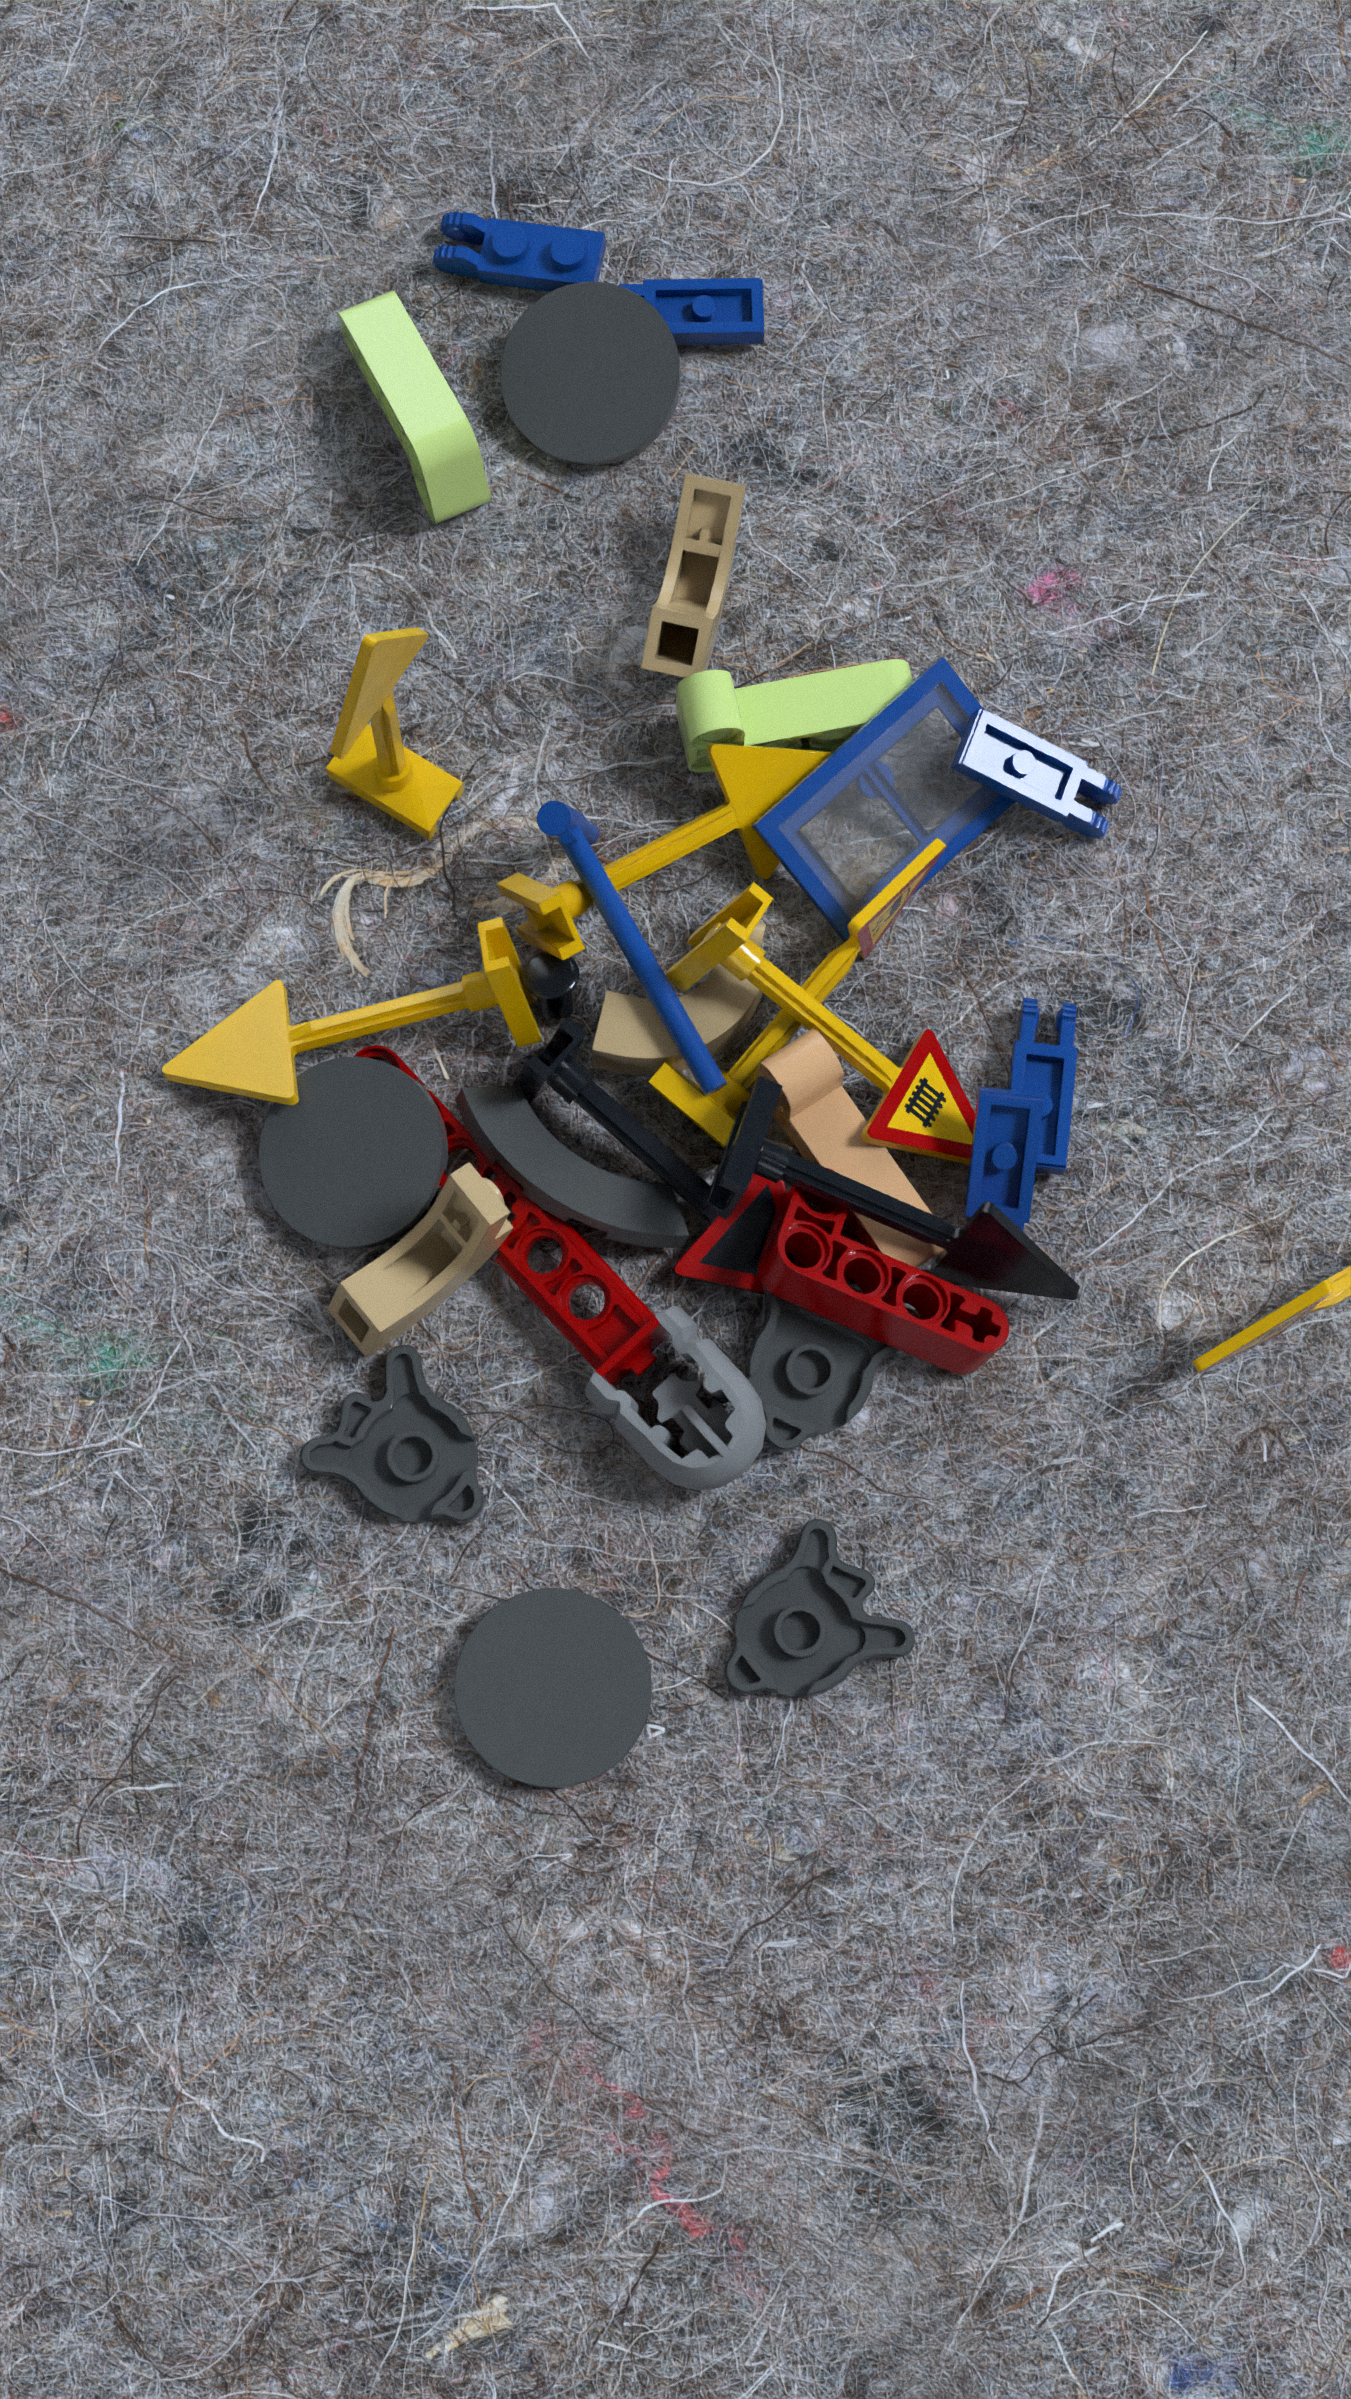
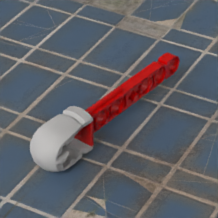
M379 1045L368 1046L354 1055V1057L389 1061L394 1067L408 1074L422 1086L425 1085L404 1061L387 1047ZM427 1090L436 1103L445 1124L448 1156L459 1149L473 1151L478 1161L476 1171L481 1177L490 1179L491 1175L496 1173L498 1177L492 1180V1182L500 1190L504 1201L508 1202L516 1197L517 1201L511 1207L516 1215L515 1219L510 1223L514 1228L498 1248L501 1253L494 1261L595 1369L585 1387V1396L602 1414H616L615 1428L656 1472L672 1484L693 1490L721 1488L740 1477L750 1468L762 1450L766 1430V1419L762 1401L749 1380L711 1339H697V1324L681 1307L673 1306L654 1315L568 1221L565 1222L547 1211L543 1212L533 1201L522 1194L523 1189L498 1163L492 1165L478 1147L470 1132L431 1091ZM443 1170L439 1184L442 1188L447 1180L445 1170ZM540 1240H555L562 1249L560 1264L549 1273L541 1274L534 1272L528 1263L529 1250ZM585 1285L598 1286L603 1291L605 1297L603 1310L593 1319L583 1320L575 1317L570 1306L571 1297L574 1292ZM670 1335L672 1336V1346L688 1363H697L708 1374L703 1383L705 1389L721 1404L730 1401L735 1408L731 1415L720 1404L708 1409L698 1398L703 1388L702 1384L698 1380L682 1381L672 1373L652 1394L659 1403L657 1419L662 1424L674 1419L685 1431L680 1441L661 1425L651 1427L641 1417V1406L624 1390H617L615 1388L632 1370L640 1377L658 1359L652 1352ZM679 1444L689 1452L684 1458L679 1457L675 1453L679 1448Z

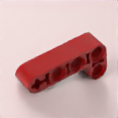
M794 1185L777 1208L759 1259V1278L769 1292L806 1310L949 1372L960 1375L971 1374L977 1371L1005 1344L1009 1336V1323L1006 1314L997 1304L840 1235L849 1209ZM805 1199L816 1203L822 1210V1213L812 1210L805 1202ZM785 1252L799 1257L805 1268L791 1263ZM845 1278L852 1279L858 1283L863 1294L851 1289L846 1283ZM904 1303L914 1307L920 1314L921 1319L909 1314Z

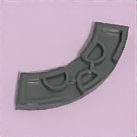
M520 1085L461 1088L455 1101L472 1138L492 1165L499 1163L525 1188L522 1194L535 1204L565 1222L571 1217L588 1226L605 1231L604 1237L613 1241L645 1247L682 1248L689 1237V1233L674 1191L666 1183L645 1182L625 1178L594 1166L577 1156L544 1127L531 1109Z

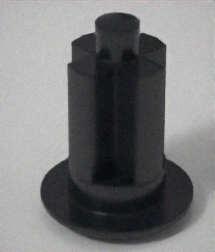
M546 951L536 954L524 967L523 983L526 989L537 997L540 1015L548 1021L552 1018L560 1019L563 1017L566 1019L571 1016L574 1011L571 991L576 987L580 976L576 961L572 957L561 960Z

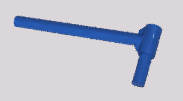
M560 801L546 802L541 806L537 814V824L540 830L558 839L704 1095L709 1096L727 1085L724 1076L590 846L599 837L598 827L593 822L586 820L583 813Z

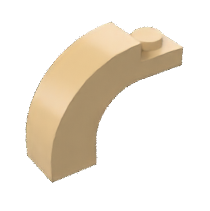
M692 473L685 474L668 564L658 600L651 610L641 669L680 677H688L694 673L707 670L729 585L747 485Z
M758 922L749 938L762 948L767 924ZM718 964L701 985L678 998L713 1057L735 1040L747 1026L757 1010L763 992L746 978L740 981L722 965ZM606 990L592 1046V1067L617 1073L645 1076L654 1075L664 1063L678 1071L689 1068L650 999Z
M468 1162L448 1176L432 1208L404 1238L380 1257L340 1282L327 1310L366 1358L403 1334L461 1287L504 1242L514 1227L507 1220L510 1211L505 1206L500 1190L492 1181L482 1178L472 1164Z

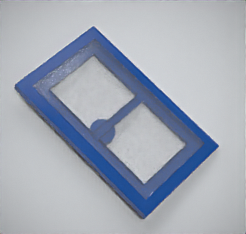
M944 657L938 658L751 825L843 942H846L850 937L847 927L849 922L936 838H939L947 847L913 895L1016 802L951 769L971 714L979 708L982 710L983 708Z

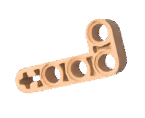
M811 1029L758 1064L757 1078L761 1076L783 1086L774 1117L804 1159L832 1169L843 1176L932 1214L887 1149L883 1146L865 1143L861 1139V1133L868 1122L842 1087L844 1078L842 1066L828 1042L817 1030ZM848 1210L846 1220L863 1245L915 1268L945 1250Z

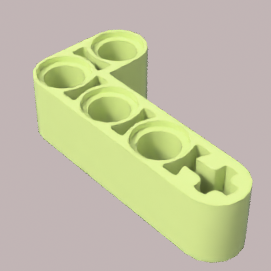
M389 291L338 312V321L348 348L409 458L417 490L432 522L438 524L490 502L491 495L484 465L472 427L395 291Z
M901 659L883 660L736 689L734 688L730 672L725 670H706L685 677L678 683L676 689V714L688 768L695 773L714 772L706 752V746L709 743L817 751L839 748L913 681L909 663ZM923 720L916 724L908 733L920 727Z

